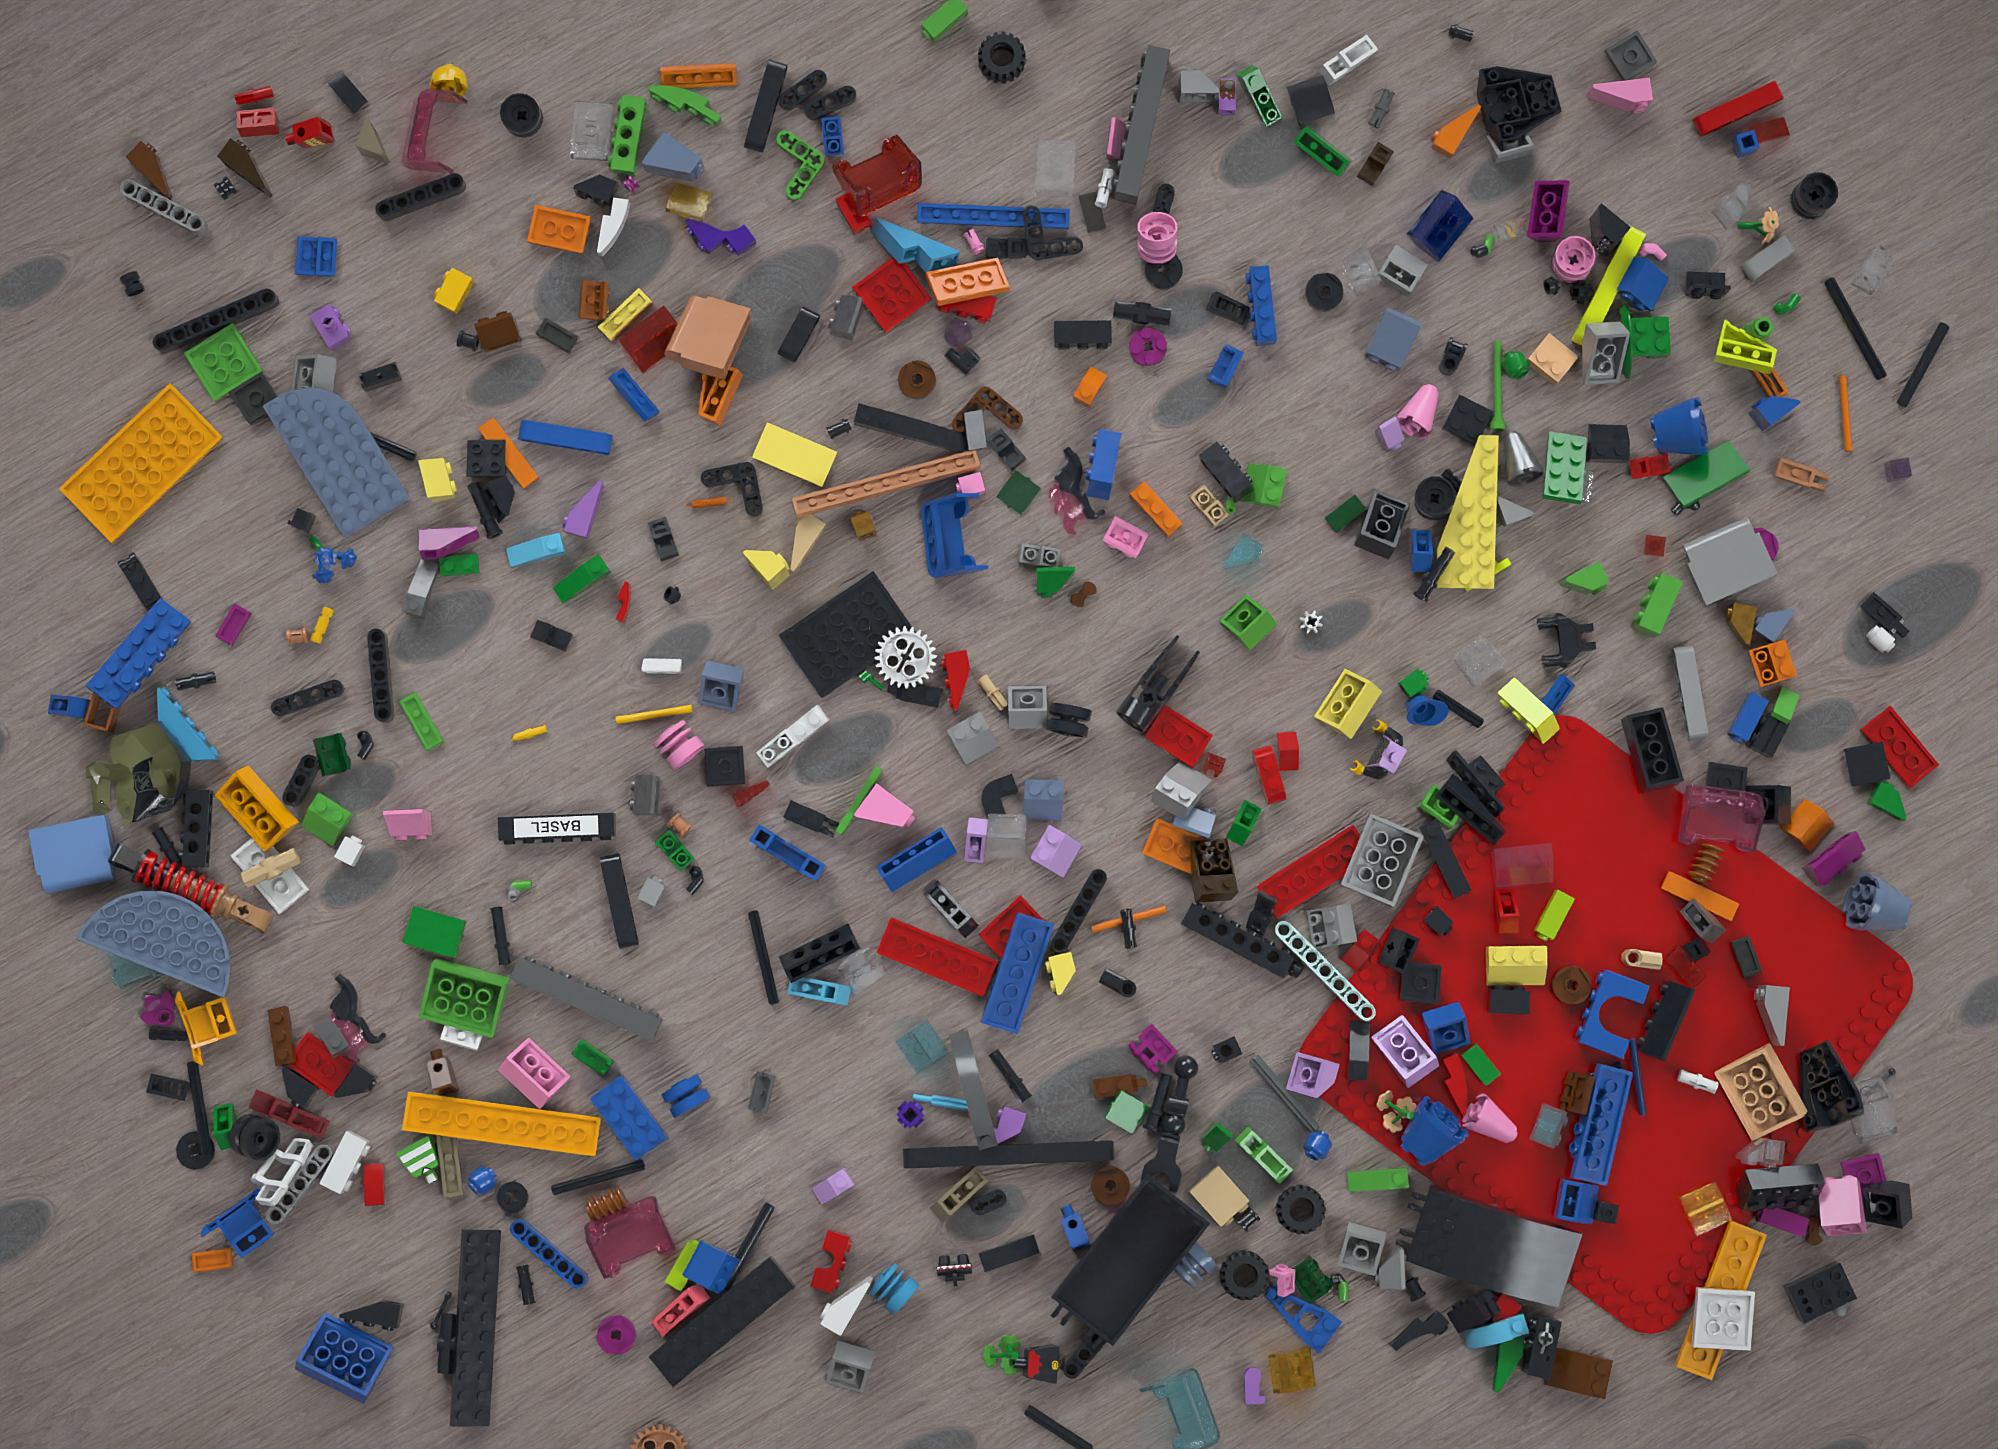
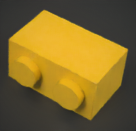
M451 268L450 272L447 271L443 277L444 283L442 287L437 288L435 291L434 302L457 315L475 281L462 272Z

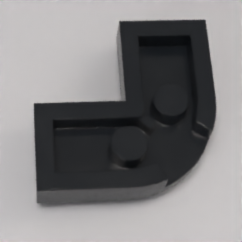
M1012 774L989 782L982 791L981 802L989 823L1007 817L1001 798L1018 792Z

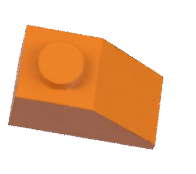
M1091 366L1075 391L1073 400L1090 408L1108 375Z

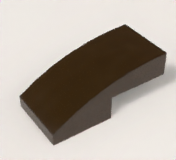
M1377 142L1357 177L1373 186L1394 151Z

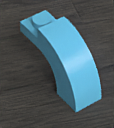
M1524 1314L1492 1323L1479 1324L1462 1332L1468 1349L1502 1343L1529 1333Z

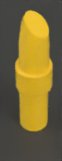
M543 725L533 729H526L514 734L512 741L529 739L536 735L547 733V727Z

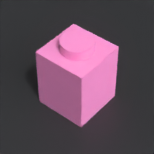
M980 472L958 478L959 483L955 484L958 493H985Z

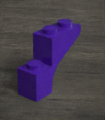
M693 217L685 220L687 225L685 229L691 237L695 235L698 239L696 244L702 252L706 250L710 254L725 242H728L726 246L732 254L735 252L739 256L756 244V239L745 224L732 231H722Z

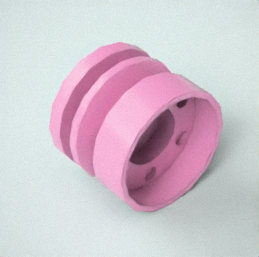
M1152 212L1143 216L1138 223V254L1145 261L1154 264L1171 260L1177 251V222L1172 216L1162 212Z
M1572 236L1562 240L1557 246L1552 260V269L1556 277L1570 284L1584 280L1593 267L1596 257L1595 249L1583 237ZM1571 260H1575L1573 265L1570 264Z
M684 720L666 729L653 744L656 749L664 745L659 752L661 755L668 752L671 753L666 762L674 771L690 761L705 746L697 736L690 739L687 738L692 731L690 727L682 732L687 726Z

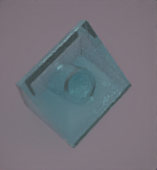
M928 1020L895 1041L916 1073L949 1052Z

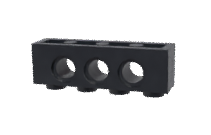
M186 789V793L183 794L185 812L182 813V824H184V832H181L180 837L181 843H183V851H180L179 861L182 862V866L209 868L214 792L212 790ZM196 804L201 806V811L198 814L193 812V807ZM198 823L200 826L199 832L194 834L192 832V826L193 824ZM194 842H197L199 845V849L197 852L193 853L191 851V845Z
M849 923L779 956V959L788 979L793 983L861 949Z

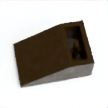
M1227 838L1191 841V880L1195 903L1232 900L1239 891Z

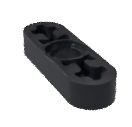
M815 70L782 93L779 98L781 108L791 111L825 87L827 84L825 72ZM815 76H822V83L815 82L813 84L814 89H812L807 81L810 80V83H813ZM800 86L808 87L809 91L806 95L798 93ZM795 91V95L797 96V98H799V100H796L795 97L791 100V105H784V98L787 97L788 99H791L793 97L792 92Z
M844 86L809 102L805 106L806 117L810 120H818L854 103L856 91L851 86ZM845 91H848V93H853L851 94V99L844 97L841 99L842 103L839 104V99L836 95L839 94V97L841 98L845 95ZM833 98L836 101V105L833 108H828L825 105L827 99ZM822 102V106L825 110L824 112H822V108H820L816 111V115H813V113H808L810 112L811 107L817 109L820 107L819 103Z

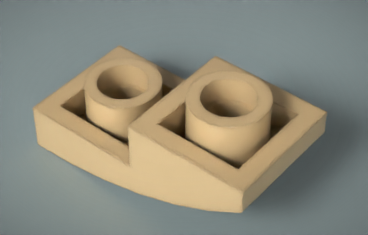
M1204 484L1188 496L1214 526L1229 515L1219 500L1212 495Z

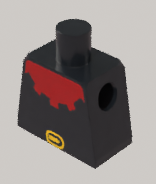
M1051 1344L1025 1348L1024 1357L1013 1359V1368L1023 1369V1376L1026 1378L1057 1384L1059 1346Z

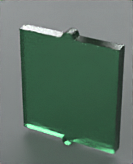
M1015 470L996 497L1007 504V508L1011 507L1022 515L1041 488L1033 483L1030 477H1025Z

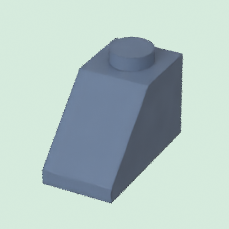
M1789 609L1766 613L1761 617L1757 616L1754 620L1752 632L1769 644L1774 643L1795 613V610Z

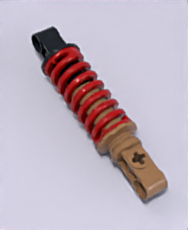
M117 843L107 860L111 865L132 873L133 883H143L146 888L153 886L154 891L162 890L163 892L182 896L201 907L212 919L218 914L223 916L225 920L233 919L264 934L273 918L270 912L240 900L236 894L228 893V885L216 884L214 887L215 881L213 879L209 880L207 884L204 882V875L196 879V872L191 871L188 875L186 874L187 868L184 866L175 872L177 868L176 862H172L168 869L166 868L167 858H163L160 864L156 862L158 854L150 849H147L142 855ZM246 910L247 914L244 913L243 916H241L240 912Z

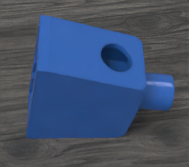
M1072 1205L1062 1207L1061 1212L1064 1219H1061V1223L1072 1251L1074 1252L1091 1245L1079 1213H1074ZM1075 1222L1077 1227L1071 1229L1069 1225Z

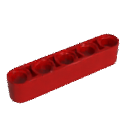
M1773 81L1693 118L1692 121L1700 137L1771 106L1781 101L1784 97L1777 82Z

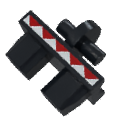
M967 1254L957 1255L958 1264H950V1257L947 1255L939 1256L938 1266H936L937 1277L945 1276V1282L953 1281V1286L958 1287L957 1281L965 1280L964 1274H972V1265L969 1263Z

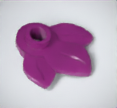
M167 990L163 992L161 998L155 995H146L145 1006L147 1011L141 1014L140 1018L148 1025L159 1024L160 1026L167 1027L173 1024L175 1020V1013L173 1011L175 999L173 995ZM165 1013L169 1015V1018L166 1021L163 1019V1015Z

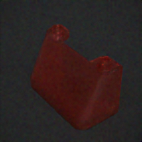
M898 135L884 140L881 148L882 153L852 167L847 160L838 161L832 165L833 174L854 211L859 216H866L916 192L922 185L921 161Z

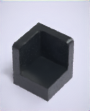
M297 508L292 521L288 520L287 524L309 533L316 516L311 512Z

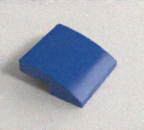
M298 236L295 275L335 277L337 239Z

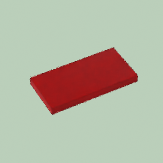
M1891 706L1885 708L1860 729L1870 743L1883 741L1887 764L1908 789H1911L1939 766L1938 762Z

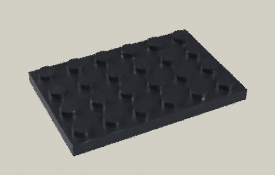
M872 571L785 630L779 637L823 699L878 661L874 657L880 656V654L875 652V649L882 648L878 645V642H885L882 638L883 635L889 638L888 631L895 634L898 627L900 632H903L904 626H906L907 631H910L912 626L878 576ZM900 639L896 642V646L899 647L906 641Z

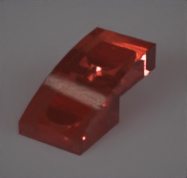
M1784 117L1748 127L1749 131L1754 130L1759 144L1790 136Z

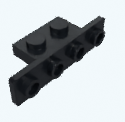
M1457 750L1453 751L1446 759L1450 767L1455 770L1495 818L1499 816L1505 809V806L1494 793L1503 788L1505 782L1481 755L1468 764Z

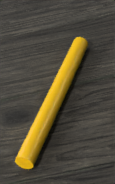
M692 705L617 716L616 723L622 724L693 712Z

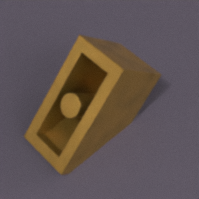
M858 511L850 518L859 542L877 535L868 511Z
M1734 602L1730 607H1727L1725 618H1728L1727 624L1741 645L1748 646L1751 641L1757 607Z

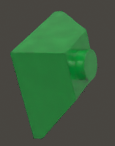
M1075 567L1037 568V595H1041V598H1052V595H1056L1074 576Z

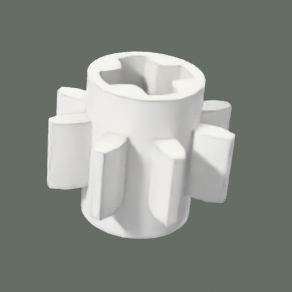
M1315 610L1310 615L1305 611L1306 618H1299L1303 622L1300 629H1307L1306 634L1310 630H1313L1316 634V627L1323 626V624L1319 623L1322 616L1317 617ZM1308 618L1315 620L1314 627L1307 625Z

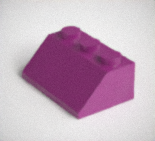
M1535 181L1527 237L1537 242H1556L1562 237L1570 181Z
M1856 831L1845 833L1802 867L1816 886H1826L1833 880V875L1836 873L1841 874L1848 868L1846 866L1851 861L1855 863L1863 857L1861 853L1865 851V847L1859 834Z

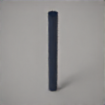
M1629 1038L1639 1115H1647L1636 1038Z

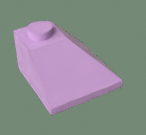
M1296 1052L1286 1089L1318 1098L1334 1084L1340 1064Z

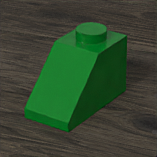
M1887 781L1877 783L1867 804L1900 822L1905 821L1907 816L1899 791L1894 789L1895 786Z
M1244 800L1226 838L1243 847L1255 825L1261 808Z
M232 1103L213 1107L214 1137L220 1150L231 1148L229 1135L232 1125L237 1120Z

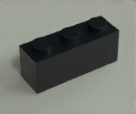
M1111 320L1054 321V347H1058L1059 350H1069L1070 347H1077L1078 350H1087L1089 347L1104 350L1108 349V346L1112 344Z
M1216 441L1199 454L1200 462L1233 502L1236 503L1253 490V480L1248 473L1244 474L1240 470L1242 467L1236 459L1232 460L1230 458L1228 449L1224 445L1220 446Z

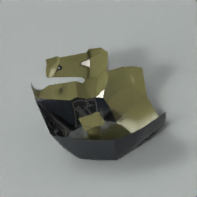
M158 721L130 732L112 736L110 753L113 762H91L85 768L86 778L90 779L94 813H109L110 783L114 781L117 783L115 790L118 811L124 820L121 826H125L170 811L176 805L188 787L191 758L164 723Z

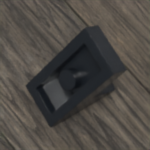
M537 620L530 638L566 652L573 634L552 624Z

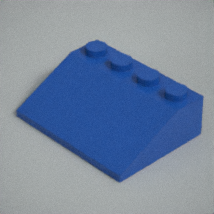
M324 1312L296 1360L295 1370L365 1404L394 1346Z

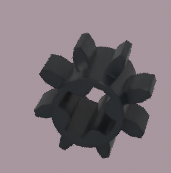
M1586 280L1572 283L1573 286L1569 291L1571 300H1577V304L1591 301L1590 298L1594 293L1591 287L1592 284H1586Z

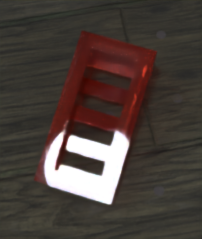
M766 780L733 792L732 796L736 807H742L770 786L769 781Z

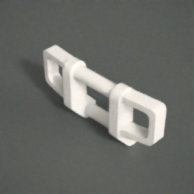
M293 1139L285 1153L277 1149L270 1158L263 1162L257 1173L253 1174L251 1181L262 1187L256 1197L259 1204L275 1206L288 1190V1185L299 1167H302L313 1148L310 1140ZM299 1146H304L300 1155L294 1154ZM274 1159L283 1164L291 1165L282 1181L269 1180L263 1177ZM269 1191L275 1192L270 1199H266Z

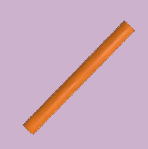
M1842 375L1839 376L1844 449L1845 452L1852 451L1847 377Z
M1166 906L1132 914L1133 922L1167 913ZM1121 918L1092 925L1091 928L1093 933L1121 926L1122 920Z

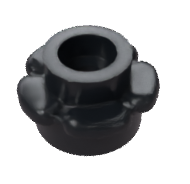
M1551 276L1544 280L1545 292L1548 295H1556L1560 289L1558 279Z
M669 586L665 590L664 600L670 605L680 600L681 593L678 587Z
M1301 960L1292 962L1288 970L1290 971V976L1298 978L1305 967Z

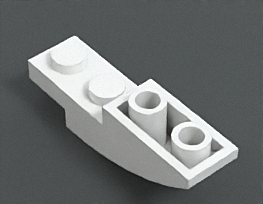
M816 705L756 753L767 768H769L813 735L829 721V718L819 705Z

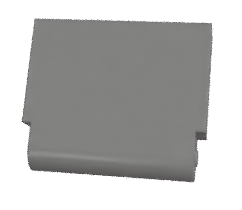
M1747 517L1683 545L1684 552L1690 562L1686 565L1705 606L1778 574L1760 533L1755 534L1752 524Z

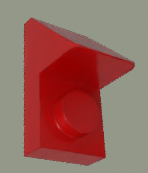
M1363 929L1357 937V942H1353L1340 960L1357 971L1380 940Z

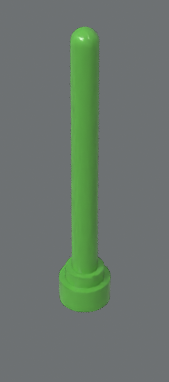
M1499 340L1494 342V418L1490 422L1491 431L1506 430V422L1502 418L1501 341Z

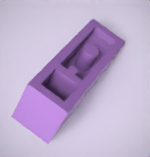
M598 481L569 512L568 517L565 516L562 527H564L566 533L585 539L589 538L604 488L603 482Z

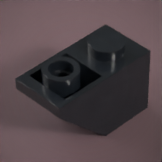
M599 174L575 184L573 189L577 193L576 196L585 200L587 198L593 199L595 204L604 207L605 205L611 206L619 185L617 181Z

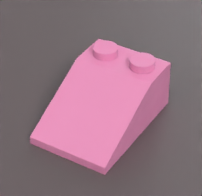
M1650 78L1593 84L1587 93V98L1627 112L1642 113L1653 100Z
M423 809L383 811L389 834L392 837H396V840H407V836H415V840L427 839V836L432 835L431 812Z

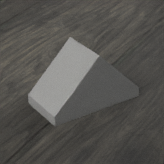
M1500 496L1497 498V510L1504 527L1529 519L1534 513Z

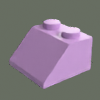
M1049 825L1030 860L1064 878L1082 844Z

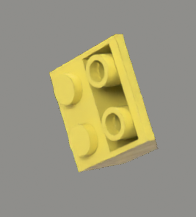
M1071 952L1048 957V962H1045L1047 973H1052L1053 980L1050 981L1052 992H1056L1057 995L1062 994L1076 971Z

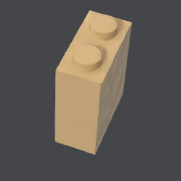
M1218 1165L1189 1190L1220 1227L1223 1225L1228 1226L1234 1220L1233 1216L1237 1212L1241 1214L1248 1208L1247 1203L1249 1199Z

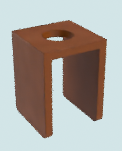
M93 693L83 725L113 733L121 706L118 710L113 707L111 708L106 728L93 725L101 700L99 696Z

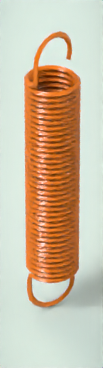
M726 497L692 501V509L731 503H727Z

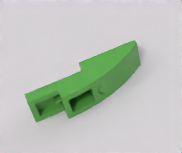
M657 85L648 88L651 94L650 97L658 103L661 101L666 103V107L675 113L676 111L682 113L687 108L686 110L694 116L700 115L703 117L702 120L710 126L713 124L719 126L722 121L720 115L708 108L710 105L709 100L697 93L673 86Z

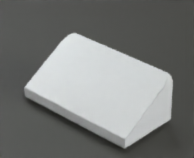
M644 659L642 672L681 674L682 660Z

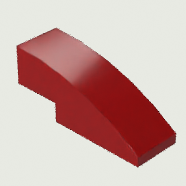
M1454 1053L1441 1060L1449 1075V1078L1443 1080V1083L1460 1116H1464L1467 1111L1466 1078L1458 1054Z

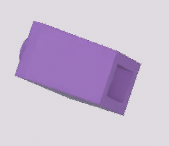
M1004 1106L1003 1110L999 1109L996 1117L999 1123L997 1128L993 1127L997 1143L1021 1132L1026 1113Z

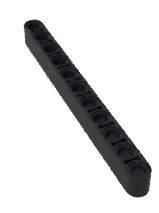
M1113 1140L1004 1144L979 1150L978 1146L903 1149V1168L906 1169L1114 1160Z

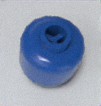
M1323 1131L1310 1133L1303 1146L1305 1155L1315 1161L1326 1158L1332 1146V1142L1328 1138L1329 1135Z
M480 1166L468 1176L469 1182L467 1184L476 1195H485L496 1186L495 1177L497 1175L490 1167L486 1169Z

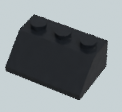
M1602 203L1589 218L1592 245L1598 254L1605 255L1606 257L1631 228Z

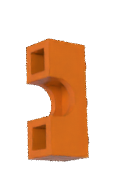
M1145 481L1130 493V499L1141 511L1143 510L1154 521L1155 526L1167 539L1182 526L1183 523Z

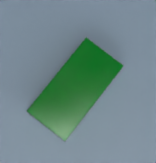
M1477 1044L1461 1055L1485 1086L1501 1075Z

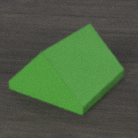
M1433 784L1417 808L1431 819H1437L1442 827L1449 830L1454 826L1459 816L1435 797L1440 787Z

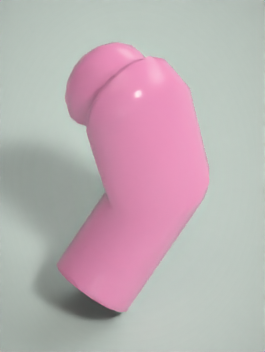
M1644 243L1638 250L1641 256L1645 257L1647 254H1653L1660 262L1667 256L1654 243Z

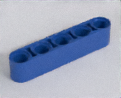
M521 420L518 440L610 455L613 435Z
M519 1219L511 1224V1234L573 1288H581L588 1282L587 1273L524 1219ZM517 1223L523 1224L525 1228L522 1234L517 1233L515 1230ZM531 1236L538 1237V1246L530 1244ZM547 1248L552 1249L554 1252L552 1259H548L544 1255V1251ZM561 1261L568 1263L569 1268L565 1272L559 1268ZM575 1274L583 1276L582 1284L574 1282Z

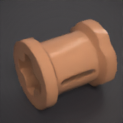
M303 627L302 630L291 631V629H287L286 636L289 646L297 643L309 644L307 627Z
M678 812L667 825L669 827L672 826L679 833V837H683L693 825L688 824L680 817L681 814Z

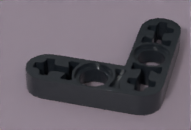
M1027 205L1024 208L1023 220L1027 247L1032 259L1044 260L1075 255L1082 251L1083 242L1077 236L1044 240L1041 215L1038 207ZM1029 209L1037 212L1034 215V221H1038V224L1032 223L1027 225V222L1031 223L1030 216H1026V213H1029ZM1033 227L1038 228L1040 231L1039 235L1035 238L1029 235V230ZM1074 240L1076 243H1080L1076 250H1073L1072 247H1066L1068 251L1064 252L1062 242L1066 241V245H1071ZM1047 244L1048 255H1045V251L1039 252V256L1032 253L1036 246L1039 249H1045L1044 245ZM1052 244H1060L1061 250L1058 253L1051 252L1050 247Z
M742 462L707 469L701 474V481L708 488L740 482L747 514L751 517H758L762 514L763 505L756 470L752 463ZM745 466H748L749 469H752V471L749 472L750 479L754 478L755 481H746L745 483H743V480H747L746 474L742 473V471L745 470ZM725 470L733 471L734 476L732 479L726 480L723 478ZM720 471L721 482H718V478L712 479V483H708L707 480L704 481V478H707V474H711L714 477L717 476L716 472ZM747 485H754L756 492L752 495L745 492ZM758 496V499L754 500L756 506H760V508L757 509L756 513H753L752 510H749L752 507L751 500L747 501V498L753 499Z

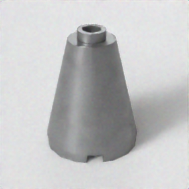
M1516 431L1507 433L1503 439L1508 486H1521L1523 481H1527V484L1541 478L1544 472L1543 468L1522 434Z

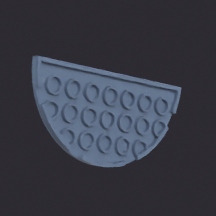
M139 891L120 896L105 904L94 913L82 927L76 938L78 941L222 998L225 996L230 976V959L225 939L214 920L201 907L182 896L163 891Z

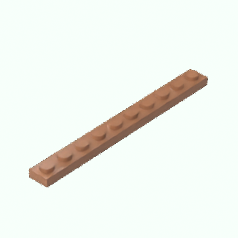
M974 449L791 498L796 517L800 518L979 470L981 465Z

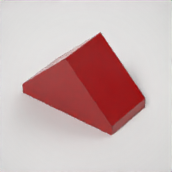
M1296 732L1277 733L1279 771L1299 770V746Z

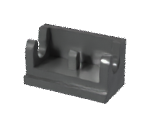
M757 1071L748 1109L767 1114L776 1075Z

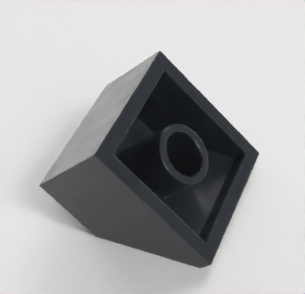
M1588 424V462L1626 464L1630 460V439L1627 425Z
M1745 786V824L1791 825V786Z
M1891 1180L1863 1187L1866 1222L1903 1229L1913 1218L1910 1184Z

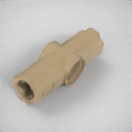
M292 848L280 855L262 860L258 865L243 871L241 876L247 888H250L260 882L282 875L284 871L301 864L295 848Z

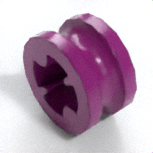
M629 175L626 176V180L621 181L631 193L635 192V188L640 187Z

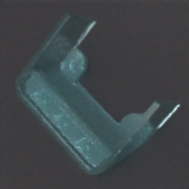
M1196 1369L1183 1370L1140 1388L1141 1393L1153 1390L1158 1399L1167 1398L1179 1432L1173 1439V1449H1207L1219 1441L1220 1432L1200 1375Z

